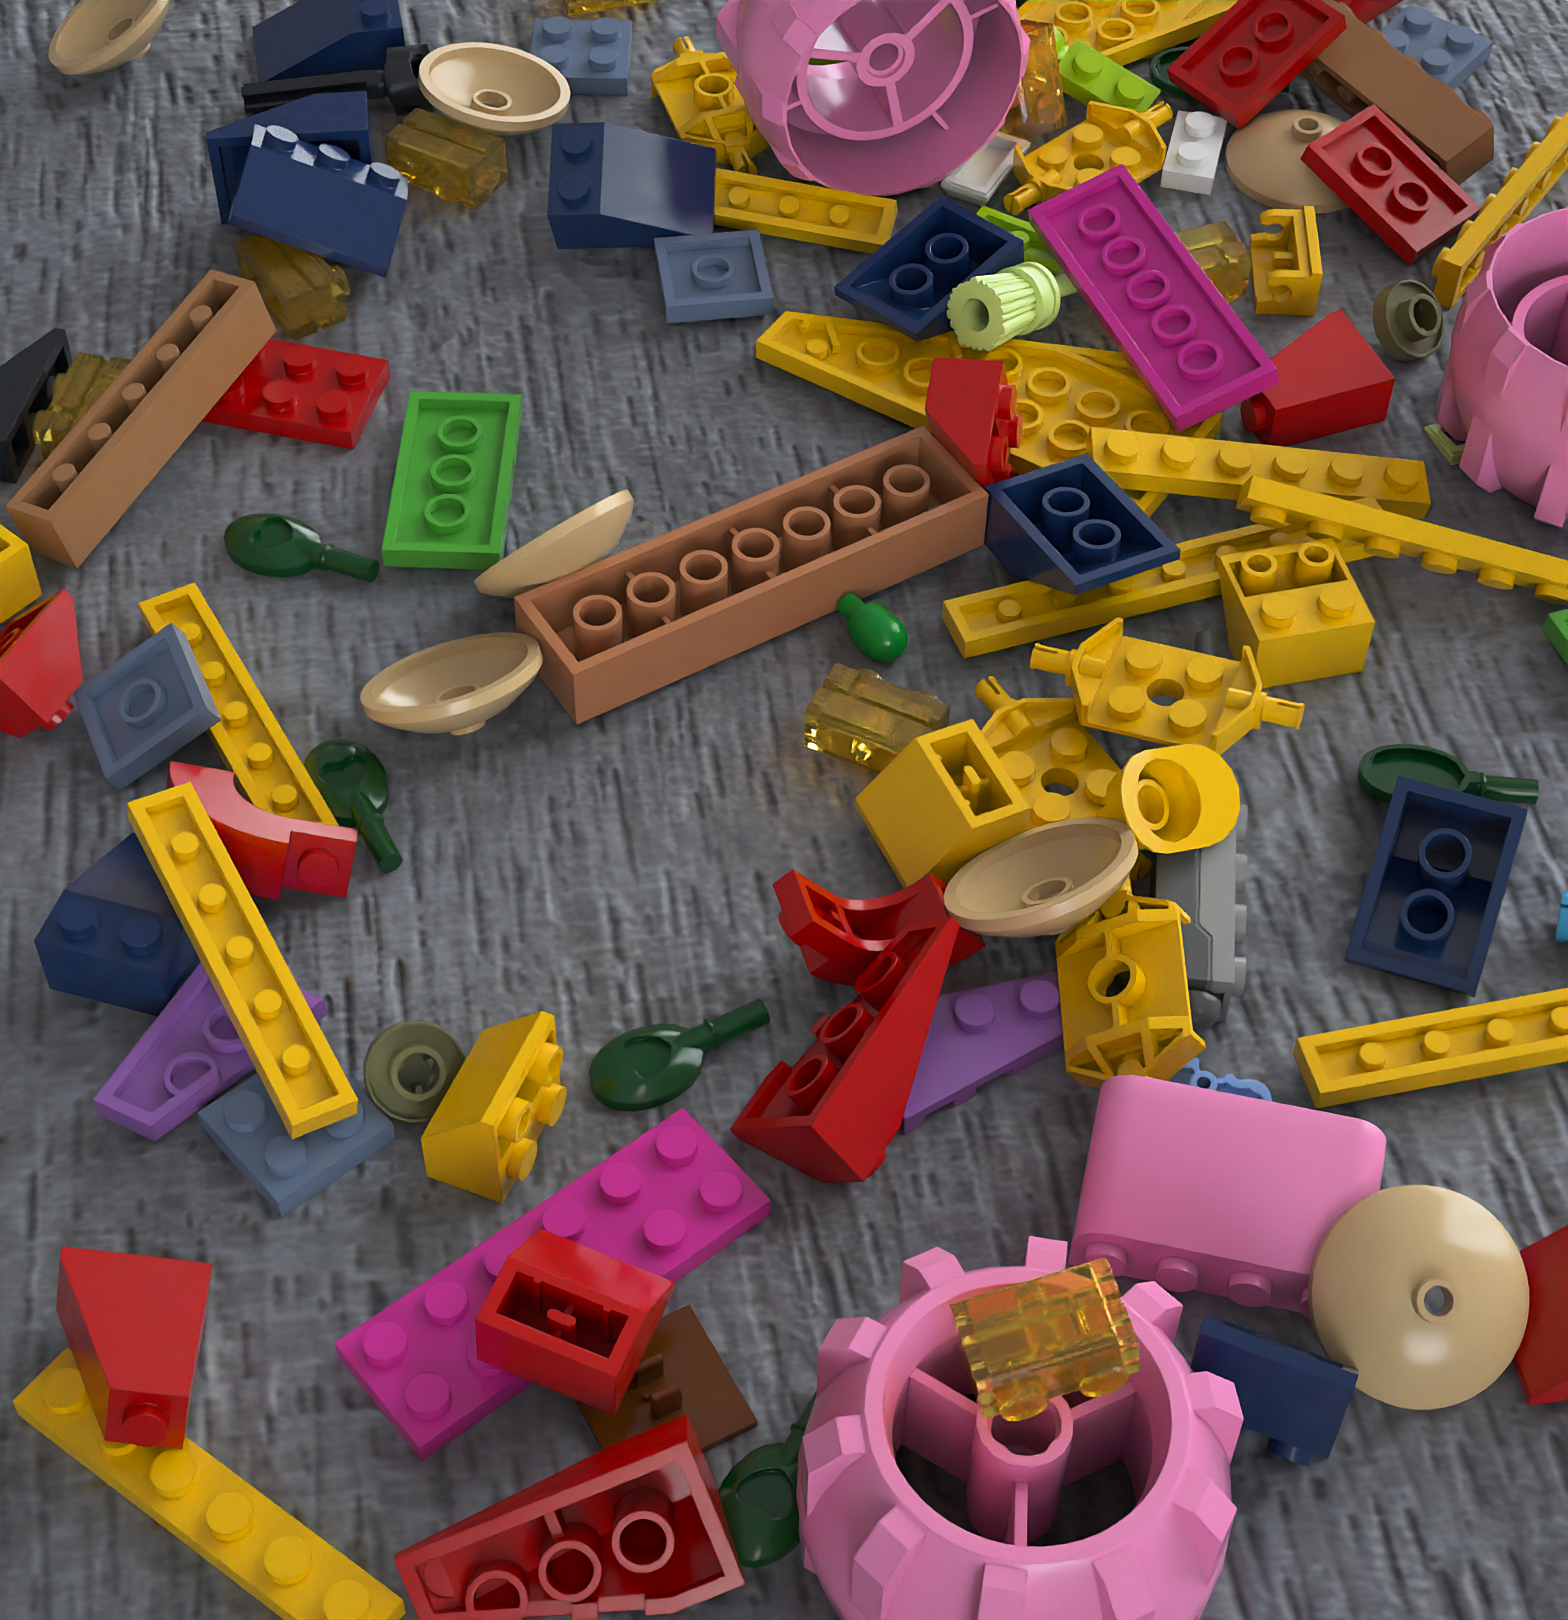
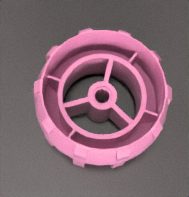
M728 0L716 15V38L737 73L734 84L742 96L747 112L759 133L768 141L783 167L796 178L809 181L814 180L831 189L876 197L898 195L921 187H929L945 179L949 173L967 162L987 142L990 143L1005 123V117L1015 100L1021 78L1025 75L1028 64L1030 38L1021 27L1016 0ZM810 58L845 61L831 65H808Z
M1568 206L1564 209L1542 214L1523 224L1519 223L1486 247L1481 270L1475 280L1466 287L1463 302L1457 313L1451 333L1450 352L1436 402L1437 422L1454 440L1466 441L1459 467L1465 474L1488 493L1504 488L1521 501L1536 508L1534 520L1563 529L1568 519Z
M1029 1236L1024 1266L987 1267L964 1272L956 1257L939 1247L903 1261L900 1299L897 1306L877 1320L868 1317L836 1319L818 1350L816 1399L799 1449L796 1499L799 1511V1538L804 1568L818 1576L820 1584L841 1620H1200L1222 1571L1230 1530L1237 1511L1236 1506L1231 1502L1230 1463L1244 1418L1234 1383L1208 1371L1194 1373L1174 1346L1183 1305L1155 1281L1138 1283L1124 1296L1120 1297L1099 1284L1065 1273L1068 1242ZM989 1390L979 1405L964 1396ZM901 1444L966 1483L964 1505L969 1521L982 1536L988 1539L972 1534L949 1522L917 1495L900 1472L895 1461V1455ZM1123 1459L1135 1494L1136 1506L1130 1514L1101 1533L1083 1540L1045 1547L1027 1546L1028 1543L1035 1542L1049 1531L1057 1516L1063 1486Z

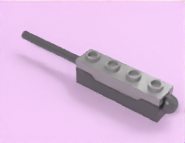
M1203 630L1197 633L1195 636V652L1219 657L1218 634L1211 630ZM1240 804L1236 825L1224 840L1208 847L1170 854L1151 852L1152 866L1150 868L1149 898L1175 902L1191 919V923L1187 925L1181 922L1194 1032L1204 1031L1214 1025L1215 1022H1225L1231 996L1243 997L1246 957L1235 956V944H1243L1247 906L1235 904L1236 892L1243 893L1247 874V854L1236 853V842L1243 843L1245 839L1248 815L1246 804Z

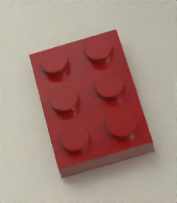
M1238 0L1167 68L1169 80L1241 130L1347 29L1345 15L1322 0Z
M1374 104L1310 143L1300 158L1408 265L1459 232L1467 220L1474 221L1481 210V207Z
M269 339L202 419V422L354 449L390 379L389 361Z

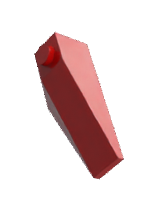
M952 916L909 922L855 980L854 988L859 995L852 1003L843 1006L831 1017L824 1014L809 1031L817 1038L816 1042L792 1067L782 1060L765 1077L729 1130L741 1141L822 1183L865 1182L868 1177L874 1174L884 1162L886 1157L885 1149L900 1128L960 927L957 921Z
M688 1415L617 1442L395 1553L394 1556L395 1564L419 1620H521L522 1618L571 1615L572 1620L598 1619V1613L645 1610V1615L673 1614L745 1585L743 1570L724 1515L715 1481Z

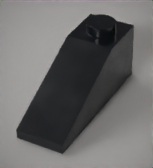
M52 329L0 366L1 482L17 483L75 374V367L65 329Z

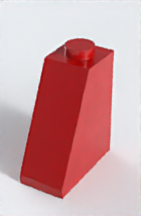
M1338 310L1328 314L1274 355L1270 360L1277 367L1279 383L1242 401L1240 407L1241 418L1245 428L1249 432H1253L1261 444L1288 447L1384 421L1395 377L1344 312Z
M62 1246L59 1262L56 1311L105 1441L129 1443L142 1447L158 1446L183 1449L207 1314L213 1263Z

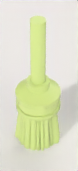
M1023 262L1002 269L997 274L972 277L970 281L960 283L957 288L952 289L951 299L947 303L949 309L946 312L948 319H951V328L955 329L954 333L958 335V343L960 345L966 344L967 348L972 347L973 350L978 348L979 351L984 349L991 351L1016 335H1026L1049 326L1058 315L1061 297L1078 291L1065 273L1054 277L1046 267L1039 263Z

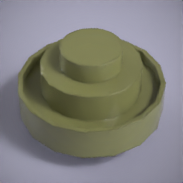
M1410 279L1389 285L1378 294L1373 305L1372 321L1376 337L1383 349L1394 359L1405 363L1431 356L1439 348L1444 337L1442 309L1434 293L1423 283Z
M422 1019L399 1021L383 1029L369 1045L363 1062L364 1084L372 1101L390 1117L408 1123L431 1121L466 1057L459 1042L443 1027Z

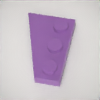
M202 963L197 966L93 1098L98 1116L153 1141H157L255 1068ZM300 989L316 1021H320L327 1015L325 1000Z
M1058 971L939 995L900 1125L903 1135L923 1125L926 1115L951 1102L956 1107L976 1096L977 1087L1003 1073L1014 1075L1064 1047Z

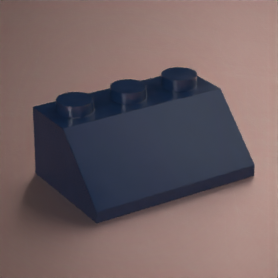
M255 124L236 179L228 224L385 278L407 203L409 179L402 177L399 171L387 164L374 162L369 165L350 158L349 154L339 147L329 144L316 146L299 140L295 133L286 128L275 125L266 128Z

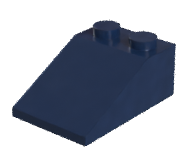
M300 0L252 27L259 82L376 68L384 69L387 48L405 46L398 0Z
M367 91L312 94L206 132L222 225L229 222L236 179L255 124L266 128L271 125L280 126L295 133L299 140L316 146L321 144L333 145L346 151L352 159L369 165L375 162Z
M606 122L552 124L547 217L557 249L654 247V238L714 233L716 149Z
M941 195L834 287L835 295L910 339L919 342L955 330L951 328V319H948L946 312L949 309L947 303L951 299L952 289L957 288L960 283L970 281L972 277L994 275L1002 269L1023 263L1024 241Z
M1087 453L985 486V491L989 494L984 544L1014 576L1077 595L1180 559V548Z
M1398 775L1344 961L1475 998L1524 831L1528 809Z
M133 832L63 890L34 940L50 989L154 1016L160 1015L201 963L136 833Z
M1216 1316L1204 1317L1190 1366L1194 1373L1208 1371L1233 1382L1244 1418L1242 1427L1268 1436L1269 1439L1265 1448L1268 1452L1305 1466H1309L1313 1454L1326 1459L1329 1458L1359 1376L1357 1369Z

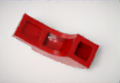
M170 761L166 790L191 782L249 894L279 900L281 888H288L346 898L358 829L292 819L269 813L252 805L237 792L233 782L235 772Z
M793 869L772 884L782 909L778 913L779 923L786 935L800 947L809 973L819 979L842 985L854 986L855 980L909 922L949 916L943 900L947 884L931 873L898 892L866 900L838 897ZM959 927L948 967L984 948L986 945L982 935Z

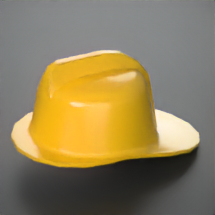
M1183 744L1144 750L1131 756L1123 769L1118 771L1107 786L1105 806L1096 812V817L1115 819L1125 823L1133 831L1138 849L1170 854L1208 847L1224 840L1235 827L1240 811L1239 787L1232 769L1223 758L1203 745Z

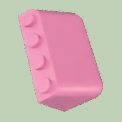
M1125 1074L1111 1077L1104 1081L1100 1088L1068 1265L1086 1268L1089 1272L1101 1277L1126 1276L1146 1281H1155L1161 1287L1174 1292L1194 1290L1228 1297L1233 1302L1242 1306L1260 1307L1267 1305L1301 1312L1304 1316L1310 1318L1308 1283L1317 1248L1327 1230L1346 1209L1367 1195L1380 1190L1385 1160L1386 1137L1377 1126L1358 1118L1139 1075Z

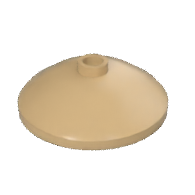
M81 0L56 30L48 51L50 62L63 74L82 76L111 70L128 61L132 62L139 59L148 51L151 45L150 42L159 32L171 0Z
M481 42L450 44L430 52L424 57L419 67L418 85L430 104L450 120L479 133L511 136L536 132L560 120L569 107L571 92L564 76L546 61L516 48Z
M1301 109L1278 110L1257 116L1250 120L1241 130L1237 129L1229 138L1225 153L1227 174L1236 187L1244 194L1261 204L1275 209L1303 210V206H1314L1315 214L1345 209L1349 206L1300 160L1310 143L1345 121L1325 113Z
M628 489L579 512L490 567L473 581L480 593L492 597L514 598L605 559L619 543L632 515L633 497Z
M497 632L455 639L421 650L385 668L364 686L360 694V700L364 712L369 718L390 728L423 734L450 732L452 735H464L482 728L486 723L485 720L505 710L532 683L543 663V654L538 641L534 637L522 633Z
M1075 818L1039 826L990 847L964 865L948 883L943 896L944 905L949 916H952L960 927L977 934L1016 938L1059 934L1071 929L1077 922L1095 912L1125 882L1137 860L1138 845L1133 831L1125 823L1110 818Z
M1401 1185L1382 1189L1367 1195L1346 1209L1333 1222L1321 1240L1313 1258L1308 1283V1306L1314 1333L1325 1356L1330 1360L1358 1370L1359 1376L1355 1388L1372 1398L1390 1405L1415 1410H1430L1452 1406L1474 1397L1490 1386L1505 1371L1513 1360L1525 1333L1529 1313V1285L1525 1266L1516 1244L1504 1226L1483 1206L1467 1196L1445 1188L1428 1185ZM1438 1286L1444 1294V1305L1437 1313L1430 1314L1425 1308L1424 1297L1430 1288Z

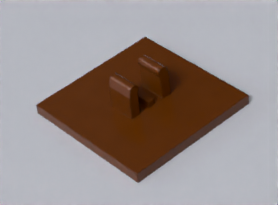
M690 1305L661 1317L615 1416L574 1399L601 1450L685 1415H688L703 1453L758 1426L756 1417Z

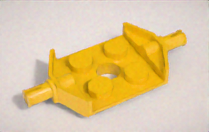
M681 37L677 38L672 45V50L676 54L677 59L655 69L650 74L651 97L657 98V95H659L680 140L715 148L717 154L716 164H730L734 171L757 175L758 169L751 158L770 147V145L759 133L747 112L744 100L734 84L737 73L725 52L704 53L703 50L696 51L689 37H684V44Z
M1090 101L1087 105L1086 120L1024 157L1021 151L1022 147L1019 145L1015 146L1013 171L1022 187L1005 195L1003 202L1006 210L1009 213L1012 211V215H1018L1032 204L1038 205L1120 164L1125 166L1137 183L1142 182L1164 167L1167 146L1156 128L1172 119L1171 107L1167 103L1164 105V101H1159L1144 112H1136L1133 109Z
M1119 617L1082 642L1078 650L1072 649L1067 651L1036 643L1030 659V669L1065 675V685L1071 687L1079 722L1082 726L1168 746L1183 744L1203 745L1221 755L1251 729L1259 730L1262 721L1299 730L1304 713L1305 703H1296L1270 697L1267 692H1262L1263 684L1250 646H1243L1242 658L1239 662L1123 636V618ZM1160 695H1167L1176 698L1178 701L1171 706H1161L1153 703L1150 699Z
M989 676L987 682L985 679H982L976 685L974 694L993 715L981 732L1031 808L1028 830L1068 819L1096 817V812L1105 806L1108 784L1121 769L1076 718L1077 710L1074 698H1022L1017 701L1006 693L995 677ZM1050 784H1061L1069 787L1074 793L1063 796L1054 792H1046L1043 788ZM1139 849L1137 860L1130 872L1131 881L1137 880L1138 875L1140 878L1143 877L1152 866V862Z
M1130 874L1125 882L1095 912L1077 922L1071 929L1062 932L1055 941L1066 1072L1081 1085L1098 1089L1101 1088V1085L1107 1079L1125 1074L1168 1081L1206 1048L1205 1041L1193 1031L1181 931V922L1187 925L1191 923V919L1175 902L1133 896ZM1130 971V980L1126 988L1116 996L1106 997V989L1111 985L1114 977L1121 972Z

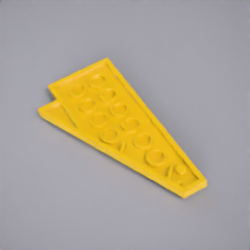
M785 311L756 340V358L913 428L924 426L930 433L931 430L924 408L934 357L1003 361L1008 384L1016 385L1017 401L1015 413L1022 414L1023 417L1021 445L1019 448H1011L1008 464L1014 466V472L1019 475L1086 454V440L1091 427L1214 439L1221 431L1223 413L1219 412L1178 433L1121 352L1009 339L991 351H986L985 349L979 351L978 348L974 350L972 347L967 348L966 344L960 345L958 343V335L953 331L916 342L880 322ZM1122 489L1149 518L1170 494Z

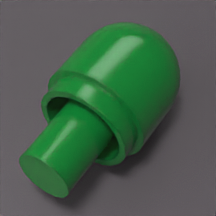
M848 593L839 601L837 610L849 621L847 632L850 634L852 642L870 659L879 663H889L903 655L908 645L907 630L903 623L885 606L879 605L876 602L865 604L855 593Z

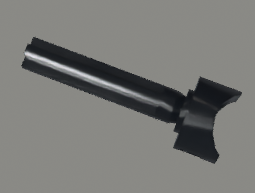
M425 43L387 48L384 69L376 68L243 84L241 96L244 100V110L246 114L265 112L312 94L367 91L368 100L383 99L388 96L397 116L436 112L435 108L422 94L418 85L419 67L424 57L430 53L429 46Z

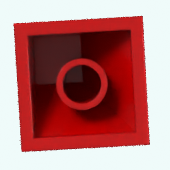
M64 588L10 620L0 631V731L17 738H21L40 727L49 732L71 712L74 706L68 701V698L83 682L73 597Z

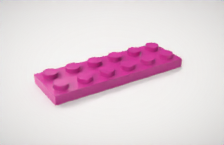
M1123 164L1027 210L1032 228L1178 433L1279 383L1277 367Z
M681 1108L336 1341L337 1356L421 1461H424L534 1383L477 1359L475 1318L508 1255L539 1229L546 1230L670 1281L677 1282L770 1216L771 1200L688 1112Z

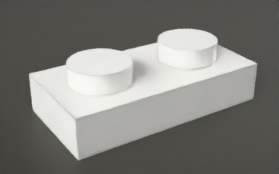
M1178 110L1162 170L1160 187L1211 195L1225 138L1227 120L1222 117L1212 116L1206 112Z

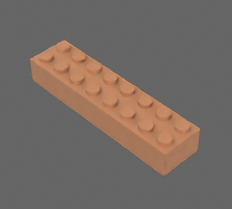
M921 426L515 596L514 607L517 633L532 636L540 644L543 663L538 674L575 724L578 725L837 610L839 601L848 593H855L860 599H863L983 546L989 494L924 426Z

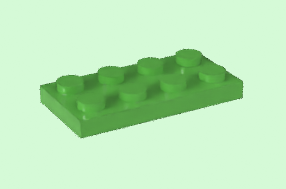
M409 392L382 544L384 566L488 570L503 559L523 414L522 394Z

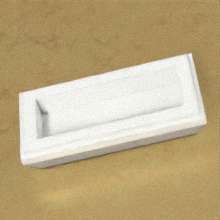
M998 131L990 143L987 142L967 162L949 173L941 182V187L949 196L984 206L1012 171L1014 147L1017 145L1021 146V151L1024 155L1029 149L1031 142Z

